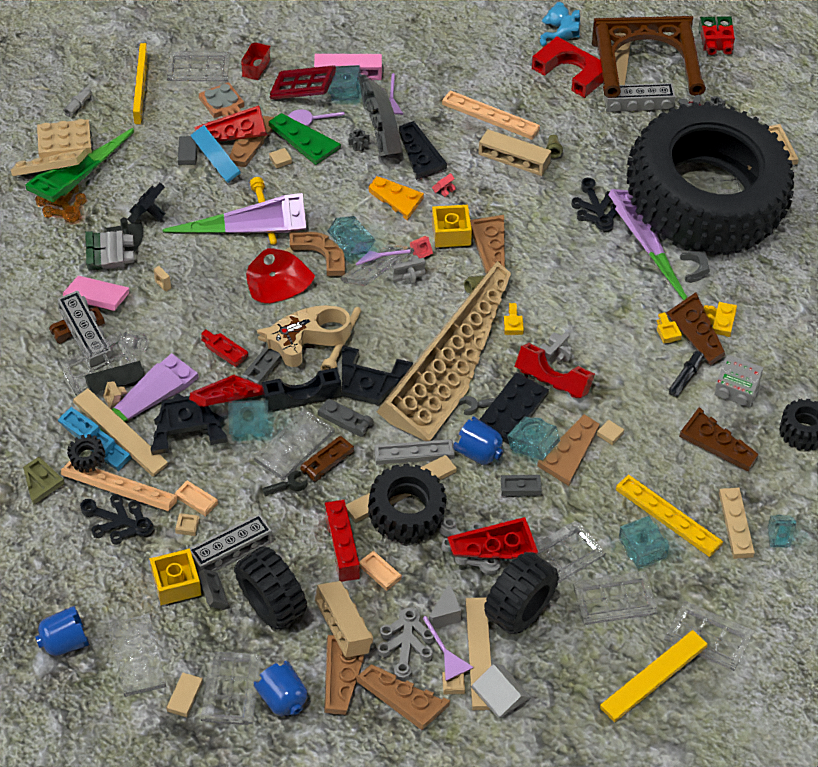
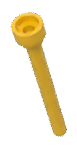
M254 177L249 182L251 190L256 193L259 203L265 202L263 194L264 181L261 177ZM267 233L270 243L275 245L277 243L275 233Z

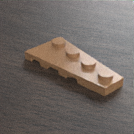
M504 215L470 220L472 235L485 273L487 274L497 261L505 267Z
M584 414L538 461L537 466L569 486L579 468L580 462L586 455L588 447L596 436L600 424Z
M328 635L326 643L324 713L346 715L365 654L345 658L334 635Z

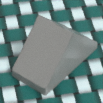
M449 585L429 616V621L434 629L461 622V609L454 591Z

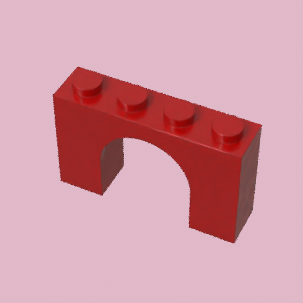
M558 36L532 56V69L544 76L561 64H573L580 67L582 71L572 78L571 91L583 98H586L604 82L600 59Z

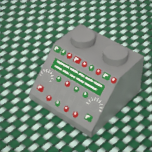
M727 354L716 383L714 395L751 408L759 391L764 367Z

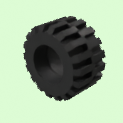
M798 399L797 402L794 400L785 407L779 430L781 437H784L783 441L785 443L788 442L790 447H797V450L804 449L805 451L817 449L818 401Z

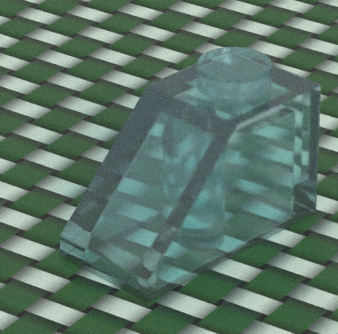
M770 515L767 527L770 547L791 546L796 527V520L792 516Z

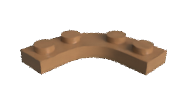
M290 232V248L292 250L317 251L326 259L327 276L345 275L344 252L338 242L335 243L329 239V236L318 232Z

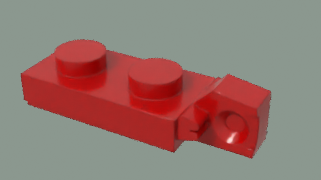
M207 329L201 333V341L205 343V346L234 367H237L249 357L247 350L223 334L214 335Z

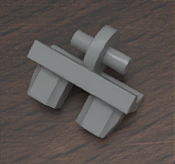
M417 255L410 256L408 262L403 263L400 259L392 262L394 282L409 279L411 283H416V277L426 275L425 259H419Z
M554 332L549 338V344L552 346L550 347L543 343L539 347L545 350L546 360L550 366L556 359L558 361H569L572 354L570 351L572 348L567 341L570 334L565 332L561 336Z

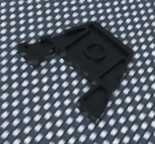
M343 345L342 396L379 405L409 371L413 362L396 359L391 373L356 365L355 362L359 355V349Z
M190 396L162 400L157 420L158 425L154 432V441L150 449L152 455L169 453L168 435L208 429L210 445L226 443L228 439L209 406H198L196 402L189 400Z

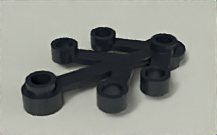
M584 178L581 182V189L584 193L588 194L592 204L583 201L579 197H574L571 206L574 209L584 208L596 213L597 216L581 209L577 211V219L579 221L589 220L596 223L598 229L608 231L614 226V221L612 220L614 216L619 215L615 210L616 205L614 203L611 205L608 214L604 213L609 203L613 202L608 195L610 191L605 193V197L600 203L594 191L595 180Z
M118 494L112 495L110 498L111 506L116 509L117 514L98 508L93 499H85L80 504L81 512L86 517L95 515L111 521L102 525H94L92 527L94 538H102L105 534L104 532L122 526L130 527L122 531L111 532V543L118 545L123 541V538L135 534L147 536L154 529L153 522L149 518L143 517L140 503L136 500L130 501L128 504L129 512L134 514L136 520L128 518L123 506L122 497Z

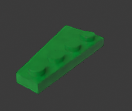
M283 113L269 121V127L314 165H317L341 149L340 143Z

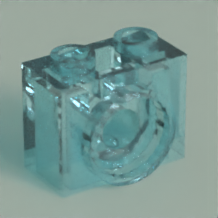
M360 65L336 66L335 75L327 91L331 95L332 101L359 99L361 92L358 73H361Z
M355 216L335 218L327 230L337 245L348 256L367 254L376 241Z
M268 400L229 401V434H234V437H245V434H253V437H264L265 433H269ZM245 411H252L254 418L252 420L245 419L243 415Z
M526 416L507 435L512 451L542 461L560 442L557 426L545 423L541 418H529Z
M650 516L620 526L619 540L626 549L628 557L633 560L638 569L667 558L668 540L661 535L657 523L653 522Z

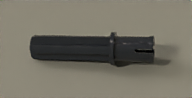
M694 351L689 361L684 363V368L669 388L670 395L677 397L691 376L698 371V366L705 358L703 353Z

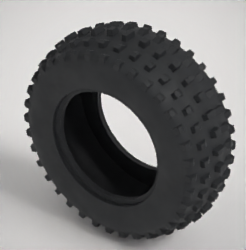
M693 102L691 106L681 104L679 109L672 107L668 113H660L657 118L649 122L646 128H643L641 137L638 136L634 147H631L629 153L631 157H628L627 161L629 167L626 176L627 184L630 186L628 193L633 196L631 202L632 205L637 206L635 210L637 215H642V222L650 224L652 226L650 230L653 233L659 232L661 239L665 240L668 238L673 241L672 245L677 246L680 244L685 246L684 250L687 251L691 248L697 251L710 252L711 255H716L717 252L728 255L729 251L734 250L735 253H739L744 247L748 250L752 248L754 243L758 245L764 238L770 236L773 233V229L777 228L781 220L786 217L788 211L785 209L789 210L792 203L790 199H792L794 194L792 190L794 188V172L790 170L793 166L792 160H788L790 156L789 151L783 149L785 146L784 142L777 140L778 134L776 132L771 133L768 130L769 126L767 124H760L758 122L759 118L754 117L752 119L747 116L748 112L743 111L740 113L735 111V107L731 106L728 109L719 103L717 106H711L710 102H705L704 105H698L697 102ZM692 162L712 164L735 176L745 190L733 194L707 192L687 182L675 167Z

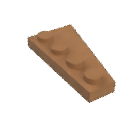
M263 116L267 135L270 136L272 128L268 125L269 121L274 117ZM267 136L236 139L229 156L236 166L246 167L256 154L258 147L264 144Z
M372 664L357 676L359 684L421 730L428 726L450 705V700L444 697L443 699L433 696V692L429 690L422 691L414 687V684L407 680L406 682L396 679V675Z

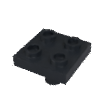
M160 182L155 187L152 185L138 199L137 204L129 210L131 214L127 220L133 224L144 212L148 211L159 222L166 213L154 204V200L165 186Z

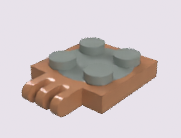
M229 82L198 93L200 101L214 119L240 112V109L245 107L244 101Z

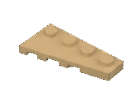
M86 148L45 158H36L28 162L19 161L15 163L11 173L12 176L78 165L88 155Z

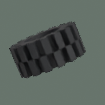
M87 434L86 438L84 435H80L81 439H78V437L74 438L75 443L71 441V447L68 446L67 449L72 466L75 470L78 469L82 473L84 469L86 473H89V469L95 471L96 466L100 468L101 463H104V458H106L101 440L97 439L95 435L91 437V434ZM85 450H94L88 457L79 456Z

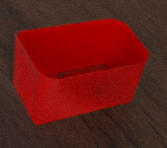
M257 42L250 45L241 60L242 77L259 80L270 61L271 46ZM256 60H262L258 66L253 64Z

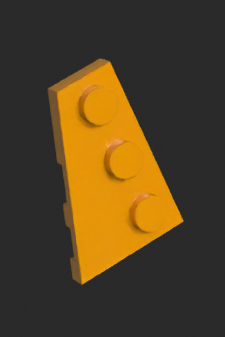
M378 176L369 186V193L383 203H388L395 212L399 211L407 221L424 198V193Z

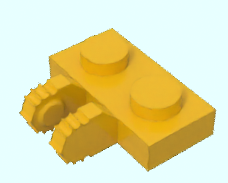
M719 302L717 309L711 305H704L705 312L716 334L730 337L737 305Z

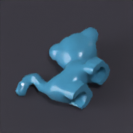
M557 2L554 7L549 9L542 22L559 28L557 32L543 33L539 41L541 46L547 44V38L554 39L556 36L563 40L580 38V10H574L572 15H569V10L562 2Z

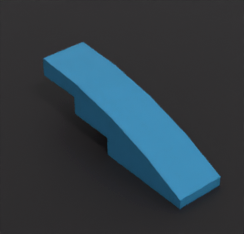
M205 125L190 135L227 183L241 173Z
M70 407L58 419V422L75 438L81 439L80 435H84L86 438L87 434H91V437L97 436L105 450V462L115 470L119 471L132 458L130 453L118 446L113 438L101 431L97 424L73 407Z

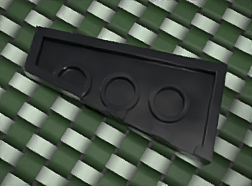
M415 121L399 126V133L416 180L447 169L446 161Z

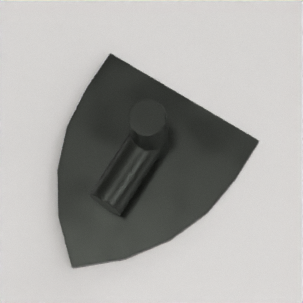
M123 217L120 219L121 226L106 228L107 232L122 231L123 234L133 235L134 246L125 247V251L135 252L142 243V222L128 224L127 218Z

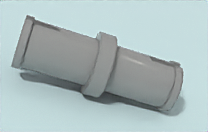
M84 87L77 96H73L71 102L63 109L64 114L72 117L79 108L84 106V102L92 96L91 90Z

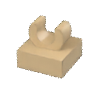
M107 382L103 397L108 407L113 409L124 398L123 394H127L125 387H117L115 382Z

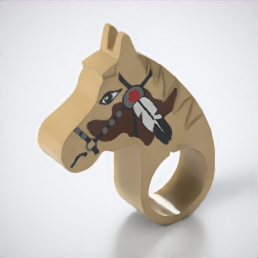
M324 305L305 308L282 318L271 327L258 329L257 333L260 334L258 340L267 342L268 349L279 352L287 366L297 367L303 362V344L336 346L346 342L351 335L350 315L345 309L337 306ZM328 322H337L343 325L334 330L320 327Z

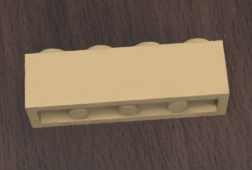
M487 129L479 141L478 155L540 176L544 174L550 164L551 150Z
M341 581L317 585L315 602L345 658L368 654L370 645L373 643V636L367 630L363 617H360L356 604L351 601L348 590L344 588Z

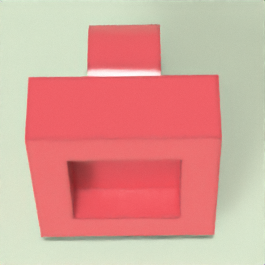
M450 173L438 181L432 189L435 193L441 190V194L446 197L449 194L447 188L451 193L456 190L455 186L451 183L455 178Z
M423 236L410 242L413 255H417L419 259L433 254L429 237Z

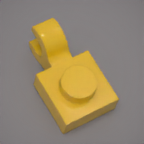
M509 303V316H504V335H523V316H517L516 303Z
M665 312L659 313L657 332L663 344L681 340L682 334L676 322H669Z

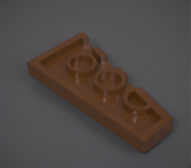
M696 292L666 312L667 317L671 322H676L680 332L693 347L703 353L704 359L710 366L726 355Z
M700 407L680 431L679 437L748 472L758 459L759 454L742 440L735 439L728 429L720 427L717 421L712 417L706 416L704 410Z

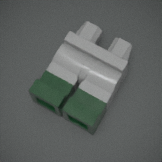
M85 231L86 265L88 271L118 267L125 268V264L135 262L134 251H125V247L134 246L133 235L123 234L122 231L106 233Z

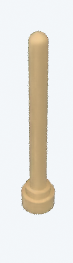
M355 307L350 316L351 331L361 313L360 307ZM346 342L335 346L330 358L323 361L320 367L321 370L337 368L336 360L342 351V346Z

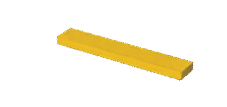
M140 43L133 105L135 124H141L148 59L146 43Z
M629 474L616 485V491L707 556L711 557L722 546L723 541Z
M694 630L690 631L601 703L600 709L615 723L706 649L708 644Z

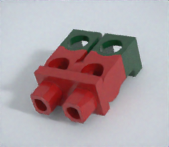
M719 16L716 20L715 17H700L698 30L699 34L701 33L703 51H707L708 55H714L717 51H723L724 54H732L735 41L732 16ZM709 21L712 23L711 26L705 25L704 22ZM726 21L728 25H722L721 22Z

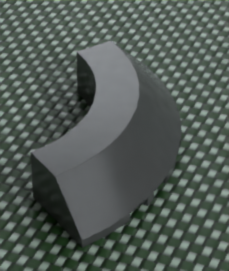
M358 73L363 107L367 111L372 112L369 113L372 125L378 130L375 136L379 156L402 153L396 118L386 91L364 73Z

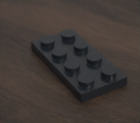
M516 372L479 420L500 433L503 442L510 445L546 398L549 389Z

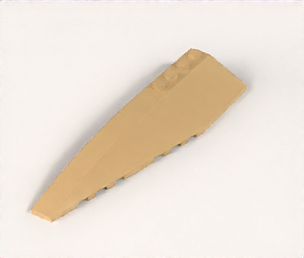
M498 261L460 305L376 411L391 425L424 441H430L458 405L459 400L467 393L470 380L473 378L475 367L480 359V353L489 335L491 323L496 316L497 307L500 305L502 293L505 291L511 275Z

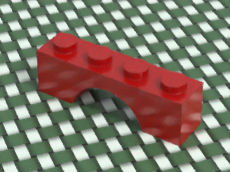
M531 343L521 346L514 367L520 369V372L527 375L531 374L540 382H548L557 390L569 392V395L574 398H582L589 393L595 373L580 366L572 369L569 373L555 371L546 360L545 350Z
M345 499L325 502V519L328 533H330L339 581L345 582L360 579L359 561Z

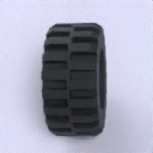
M397 464L392 466L391 470L389 468L383 470L382 474L375 478L369 495L368 515L372 519L371 523L374 528L378 527V532L382 536L386 534L389 540L394 541L396 539L399 540V543L405 544V541L417 543L418 539L421 541L428 539V534L432 536L437 531V528L440 527L445 513L447 497L444 493L445 488L443 484L439 483L440 479L436 475L432 476L431 471L427 468L425 470L421 469L419 465L413 467L410 464H403V466L399 467ZM398 494H411L418 497L424 503L425 508L417 513H402L392 507L389 499Z
M261 546L236 563L234 573L236 574L235 577L240 589H242L244 596L248 599L249 604L255 609L258 616L271 628L282 629L305 613L307 600L305 599L304 591H302L300 583L289 569L287 563L273 549Z
M534 552L520 554L503 570V573L499 575L495 584L491 587L490 593L486 598L487 601L484 604V612L487 618L509 634H520L523 630H526L543 612L545 606L550 602V598L554 595V590L557 588V581L559 580L557 569Z

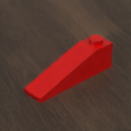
M526 517L447 537L453 556L516 559L524 552L538 554Z

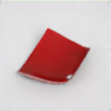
M275 248L263 250L248 266L246 273L251 297L262 303H274L291 298L303 292L315 278L314 273L298 257L288 251ZM267 255H274L275 260L272 264L267 265L264 263V258ZM275 272V276H270L269 274Z

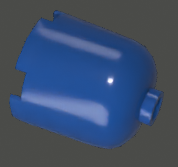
M474 416L472 421L469 419L460 430L459 435L462 437L459 443L454 442L453 449L456 452L481 465H487L494 459L498 460L503 453V449H501L503 439L500 433Z
M75 606L46 617L39 623V635L35 636L39 648L44 647L51 656H60L89 646L88 637L84 634V626Z
M284 661V664L281 666L278 663L273 664L260 674L262 679L259 682H254V688L274 714L294 716L302 711V706L307 700V689L289 661Z

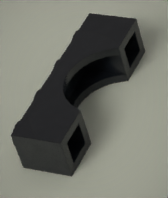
M337 368L318 371L312 380L300 385H289L281 379L261 382L262 397L266 411L327 400L328 398L342 397L341 379Z

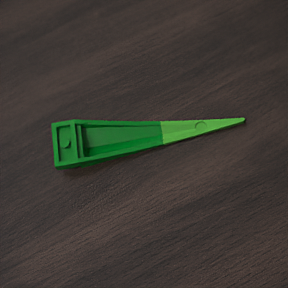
M129 129L107 144L92 151V153H88L78 165L53 169L35 176L25 184L26 190L51 202L56 201L61 196H66L133 134L134 129Z

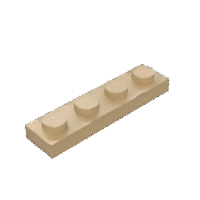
M740 488L720 489L719 497L733 559L753 558L754 548Z

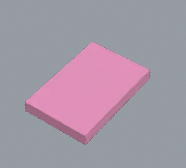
M77 276L63 292V296L79 291L81 297L85 296L88 305L115 311L129 294V287Z

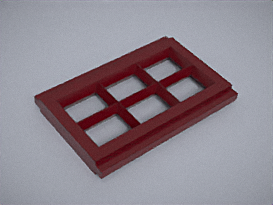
M336 66L283 70L279 72L269 98L272 100L324 95L327 93L335 75ZM326 75L325 78H315V76ZM300 77H310V79L299 80ZM295 78L294 81L283 82L284 79ZM323 83L322 86L311 87L312 84ZM299 85H307L304 88H295ZM291 86L290 89L280 90L281 87Z

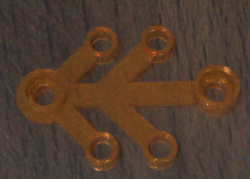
M77 185L66 196H61L54 202L40 196H36L35 201L36 205L40 207L48 204L63 208L61 210L55 209L52 206H45L42 209L44 217L50 218L55 215L63 217L66 222H76L81 217L79 208L86 203V195L78 193L79 186ZM78 193L75 196L74 204L70 206L69 202L74 194Z

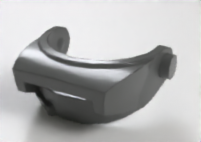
M694 251L680 255L682 261L691 260L700 264L695 272L685 276L686 282L699 281L710 272L706 252Z

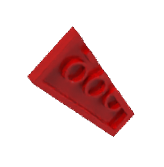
M259 105L194 127L196 131L205 125L217 142L268 136Z
M234 374L190 392L189 400L196 402L198 406L206 407L262 395V385Z

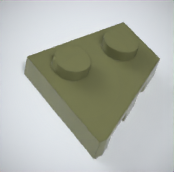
M37 457L23 467L33 505L64 485V479L40 457Z

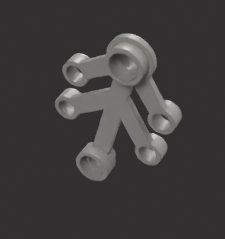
M451 518L444 519L440 524L439 532L446 537L461 533L456 528L455 521ZM474 523L470 531L483 528V526L479 523ZM445 538L442 541L441 548L445 552H451L448 539ZM455 557L457 564L480 566L481 571L487 575L494 574L500 567V563L496 558Z
M414 608L403 609L397 621L391 625H383L380 628V636L383 639H389L394 632L404 627L402 634L388 643L382 642L378 645L379 656L387 657L392 650L402 644L400 662L394 668V675H396V679L404 682L411 678V667L408 665L410 645L420 654V658L423 661L431 660L433 655L432 649L428 646H423L412 634V628H414L422 635V640L425 643H431L435 639L430 629H426L419 621L420 614Z

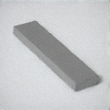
M452 439L374 445L376 465L433 461L444 455L449 459H454Z

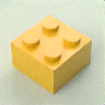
M468 205L432 206V228L435 247L471 245L472 229Z
M190 549L149 558L153 580L161 605L201 596L200 581Z

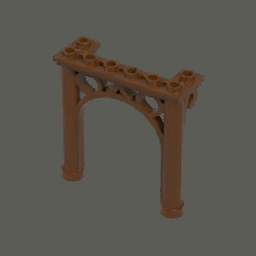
M693 16L594 18L591 45L597 47L598 55H600L604 95L608 98H615L620 95L621 88L615 53L624 44L636 40H656L676 48L683 58L689 93L693 96L702 95L706 91V86L702 80L692 31ZM663 32H672L674 34L668 36ZM616 33H624V34H626V35L623 36V37H621V36H618V35H615V34H616Z

